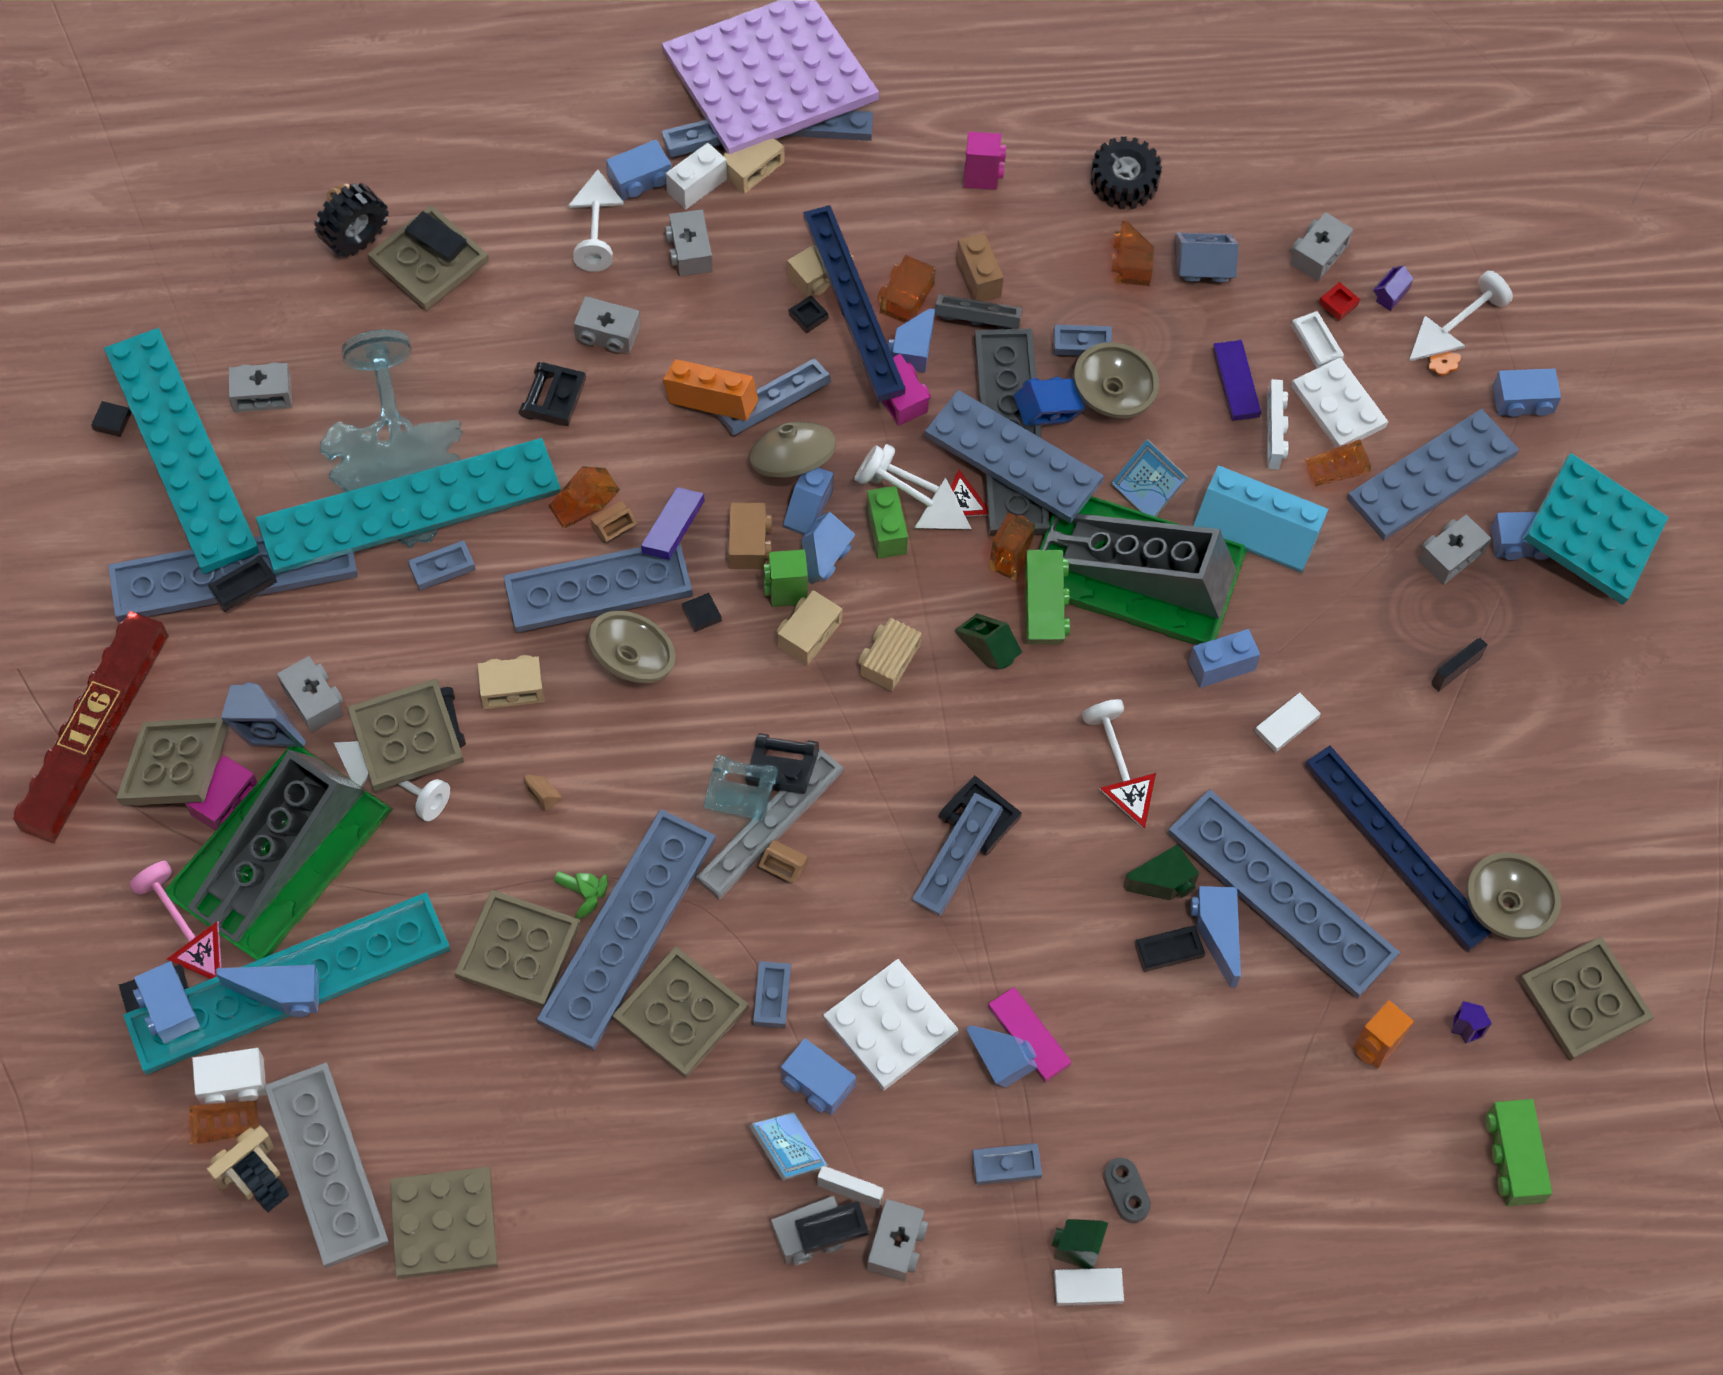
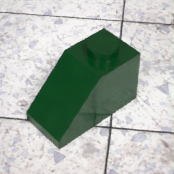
M977 613L955 629L957 636L985 665L1003 669L1010 666L1014 659L1023 653L1006 622Z
M1176 844L1126 874L1123 887L1128 892L1165 900H1172L1178 895L1183 898L1196 888L1195 884L1199 872L1180 846Z
M1067 1219L1064 1229L1057 1227L1051 1245L1057 1248L1054 1259L1083 1269H1093L1103 1243L1108 1222Z

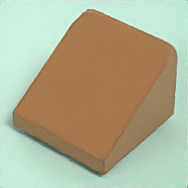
M526 775L524 777L526 792L543 811L546 812L562 799V796L545 777Z

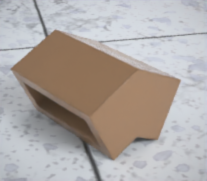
M623 501L590 518L592 529L600 540L605 542L638 524L629 507H626Z
M773 839L770 846L765 850L759 867L791 883H795L799 880L808 864V856Z

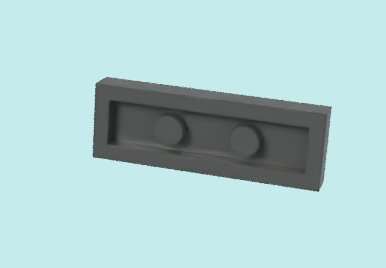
M939 294L935 305V315L949 321L962 319L968 320L974 325H984L986 323L996 325L1000 329H1019L1023 308Z

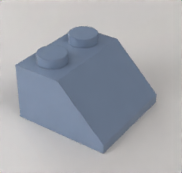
M1176 233V267L1179 276H1184V280L1200 281L1201 277H1212V281L1227 282L1229 278H1236L1239 244L1232 234Z
M250 682L244 683V685H230L221 719L250 746H305V739L289 716L276 704L275 700L271 699L262 690L261 686Z

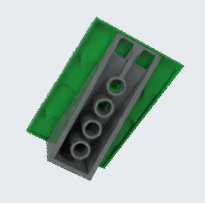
M1091 496L1071 523L1053 513L1049 523V530L1046 531L1040 550H1063V559H1068L1069 574L1068 577H1064V588H1069V603L1074 604L1078 608L1124 620L1131 625L1167 634L1170 638L1195 645L1217 639L1242 567V562L1247 553L1245 545L1224 539L1220 529L1180 525Z
M288 747L164 891L170 900L210 927L218 921L219 934L255 960L262 959L274 953L297 923L299 924L333 879L339 876L362 846L364 847L394 808L304 747Z

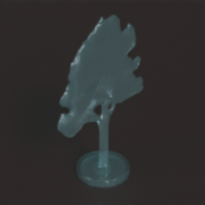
M369 331L350 338L342 345V359L347 366L357 370H375L381 402L380 417L374 424L358 429L356 426L338 422L329 428L320 442V452L328 460L341 456V462L330 471L329 478L340 485L345 492L461 460L455 453L447 454L452 442H459V438L463 433L460 430L462 423L459 420L450 419L447 422L420 423L413 426L407 418L401 417L397 411L389 367H393L406 360L412 351L410 338L407 334L400 331ZM388 424L390 439L388 441H379L377 439L378 432L384 425ZM401 424L405 426L406 432L401 431ZM439 528L398 539V541L406 544L409 548H412L416 542H431L438 533Z

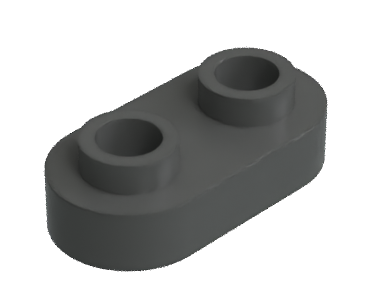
M1115 1158L1111 1160L1105 1169L1104 1181L1117 1213L1122 1220L1128 1223H1139L1147 1217L1151 1203L1138 1170L1129 1159ZM1116 1170H1125L1127 1173V1177H1118L1116 1175ZM1135 1199L1139 1202L1140 1207L1132 1208L1128 1201Z

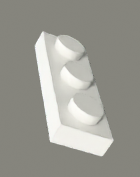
M1271 379L1267 393L1268 469L1279 470L1282 459H1287L1288 441H1284L1283 434H1286L1288 429V416H1283V409L1287 408L1288 392H1283V380Z

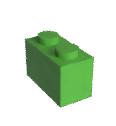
M897 487L867 490L866 509L877 558L907 554L908 534Z
M805 550L769 552V564H763L765 596H771L772 607L797 605L802 597H808V573Z

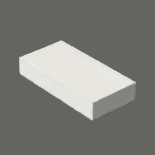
M1318 311L1292 320L1291 327L1316 369L1340 357L1343 360V352Z
M1299 693L1259 724L1254 732L1276 753L1319 719L1321 713Z
M826 1166L821 1167L818 1175V1187L877 1209L880 1208L883 1200V1187Z
M1122 1268L1055 1270L1056 1306L1123 1304Z

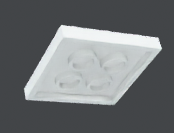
M899 959L895 960L823 1015L824 1021L883 1091L954 1038L959 1032V1029Z

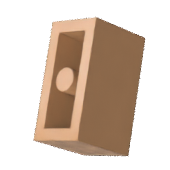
M985 232L958 239L956 260L973 300L987 301L1001 297L1004 277Z
M730 503L729 569H764L765 558H769V552H771V540H766V532H772V515L766 514V503Z

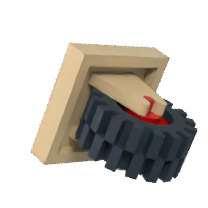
M260 1125L255 1130L249 1128L243 1132L236 1140L238 1144L228 1152L224 1149L210 1160L211 1166L207 1168V1171L221 1191L233 1182L248 1200L254 1197L261 1207L269 1213L286 1199L289 1193L276 1178L280 1175L279 1170L266 1156L274 1149L270 1136Z

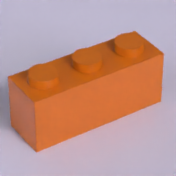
M675 359L663 378L670 404L747 421L759 401L754 377L750 375Z

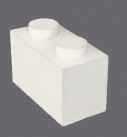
M706 143L666 173L667 193L685 210L727 180L726 159L709 143Z
M259 1048L193 1057L195 1095L201 1105L218 1107L224 1105L225 1101L238 1099L241 1102H250L257 1100L258 1096L267 1095L264 1087L266 1085L264 1058Z

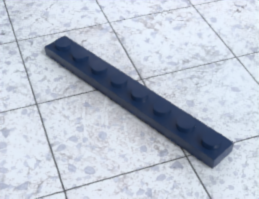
M831 205L803 212L804 222L877 402L905 395L906 388Z
M1330 745L1306 762L1305 767L1467 952L1492 935L1493 932L1485 928L1476 919L1470 909L1468 900Z

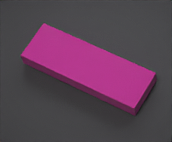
M1015 987L988 1004L989 1010L1008 1035L1015 1036L1023 1041L1027 1040L1031 1044L1037 1055L1034 1061L1038 1068L1035 1070L1045 1083L1071 1066V1060Z

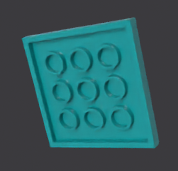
M1570 453L1559 469L1523 540L1623 605L1629 600L1669 517Z

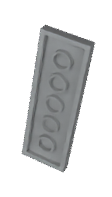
M327 1062L264 1085L325 1268L390 1244Z

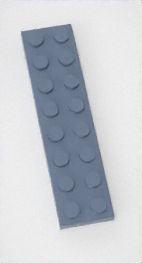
M254 537L259 553L202 574L192 549L109 564L113 605L117 622L217 604L218 602L209 590L208 585L260 555L273 572L262 537ZM354 552L275 574L277 583L254 596L358 577Z
M1211 789L1168 830V835L1225 885L1237 887V895L1356 999L1399 956L1400 952Z
M660 809L537 1018L538 1024L595 1051L613 1020L612 1015L621 1006L716 841V835Z

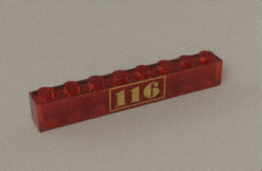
M129 611L125 620L120 621L111 645L106 646L103 651L99 667L90 674L86 690L82 696L76 699L72 715L68 722H64L60 727L58 740L54 747L46 752L44 764L40 772L32 777L26 797L17 804L14 810L13 820L21 832L53 844L55 843L169 637L162 622Z

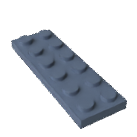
M960 390L954 394L925 430V437L1069 523L1073 521L1103 482V474Z
M1480 409L1349 492L1347 500L1384 541L1517 456L1519 448L1486 412Z
M680 543L670 560L643 554L641 547L504 575L516 633L599 616L609 611H622L693 596Z

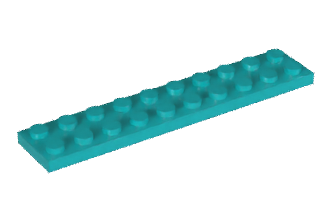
M159 327L104 347L202 574L259 553L258 545Z
M542 438L261 515L256 517V522L275 575L561 494V487Z
M425 892L242 967L315 965L320 976L319 1004H322L449 952L451 949L428 893ZM218 977L185 989L200 1027L166 1043H163L158 1034L152 1036L145 1021V1018L150 1016L146 1006L123 1014L145 1075L291 1016L222 986Z

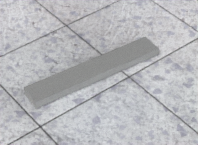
M820 749L806 793L801 794L780 790L696 876V881L720 900L763 856L773 839L777 841L844 772V767Z

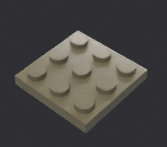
M432 205L423 211L467 240V246L450 263H447L405 235L404 229L416 217L368 253L369 261L425 311L489 261L488 254Z
M437 678L347 707L374 791L464 762Z
M221 717L142 722L116 800L122 806L204 802L229 725Z
M491 889L455 971V977L544 1008L551 996L580 927V919Z
M1602 936L1522 975L1519 979L1570 1061L1650 1022L1654 1018Z
M675 946L612 1017L617 1024L686 1079L749 1009V1004Z
M490 1167L390 1179L397 1279L498 1267Z

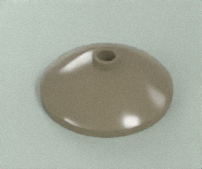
M1105 342L1088 348L1077 360L1073 372L1075 388L1080 398L1096 412L1109 417L1129 418L1143 413L1153 404L1159 390V377L1153 363L1139 350L1122 343Z
M803 421L784 423L766 432L755 442L750 451V462L756 472L769 477H791L804 474L818 468L831 458L836 450V439L830 429L818 423Z
M609 611L598 616L589 629L588 642L592 653L606 670L621 679L635 683H652L665 678L674 666L676 655L670 638L658 625L639 614L628 611Z
M1510 852L1490 855L1475 866L1467 881L1466 894L1472 913L1485 928L1501 937L1512 940L1536 938L1548 931L1559 915L1561 895L1555 879L1544 866L1525 855ZM1503 903H1508L1511 908L1506 907Z

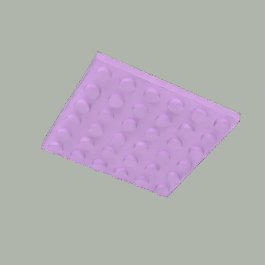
M779 0L662 43V51L729 154L772 138H780L879 100V91L816 0Z

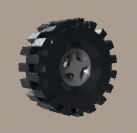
M1122 136L1119 142L1116 141V138H1112L1109 141V146L1104 142L1100 146V150H1096L1092 162L1090 185H1093L1092 190L1094 194L1099 193V200L1103 202L1107 199L1108 206L1113 207L1116 203L1120 204L1119 209L1125 210L1126 205H1130L1131 209H1136L1137 203L1144 206L1147 204L1148 199L1152 200L1154 198L1155 192H1157L1162 166L1160 156L1156 157L1157 151L1154 147L1150 150L1148 149L1149 143L1144 141L1141 145L1138 143L1139 138L1133 137L1132 141H1127V136Z
M356 183L350 184L349 189L345 186L341 188V193L339 194L335 192L331 195L333 199L330 202L326 201L323 204L324 210H319L317 214L320 219L315 220L314 225L317 227L314 229L315 233L337 256L348 257L350 253L354 256L358 254L359 249H366L369 242L373 243L376 240L375 236L382 233L383 229L381 227L387 224L388 220L385 218L389 216L387 205L363 183L358 185Z

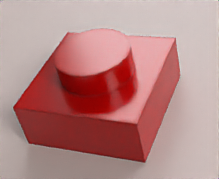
M1339 282L1320 298L1319 305L1340 321L1359 305L1360 298Z

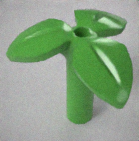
M561 871L557 872L554 878L555 883L579 893L585 898V902L581 905L574 918L583 919L598 907L597 897L604 898L608 887V875H603L598 883L597 877L592 874L576 873L574 878Z

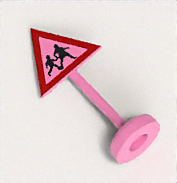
M160 861L147 867L131 880L129 887L137 895L155 890L189 941L168 957L167 960L178 965L182 964L183 967L209 979L217 977L216 970L221 968L219 922L216 921L195 937L161 886L169 879L172 873V868L168 862Z

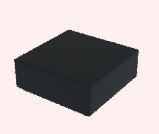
M812 295L789 309V316L806 334L829 319V313Z
M102 401L91 424L93 430L121 437L131 415L130 408Z
M710 593L682 603V609L694 633L722 621V616Z

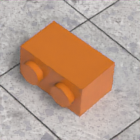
M1388 1000L1364 1026L1353 1048L1363 1062L1369 1065L1373 1064L1378 1069L1402 1043L1414 1020Z

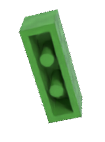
M1027 550L1024 556L1026 644H1062L1065 636L1070 635V618L1064 617V606H1069V588H1064V577H1068L1069 574L1068 559H1063V550Z
M1534 1100L1494 1102L1485 1115V1125L1487 1132L1492 1133L1494 1145L1491 1147L1493 1163L1495 1165L1498 1164L1499 1167L1498 1191L1500 1196L1505 1197L1506 1206L1545 1203L1553 1193Z

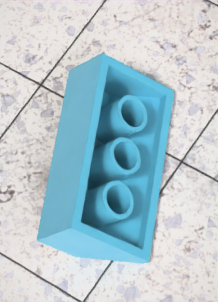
M1218 465L1193 526L1220 529L1224 539L1245 545L1248 552L1302 573L1322 529L1328 509Z

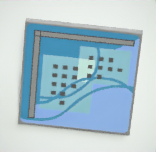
M1146 439L1111 484L1140 512L1157 517L1189 477L1149 439Z
M795 1112L758 1121L749 1126L783 1181L821 1170V1167L828 1166Z

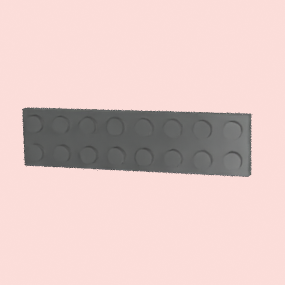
M1032 329L975 330L980 403L1042 439L1041 425L1025 426L1014 398V394L1023 387L1022 384L1025 381L1036 378ZM985 473L990 536L1046 534V531L1049 530L1048 510Z

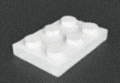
M1341 357L1292 381V389L1338 451L1387 427L1388 420Z

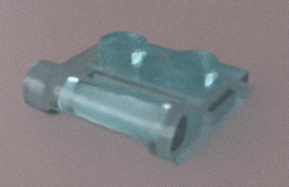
M718 755L714 762L704 808L764 821L772 786L778 775L777 767L747 764L730 760L729 756ZM730 772L759 778V786L754 787L724 780L725 775Z

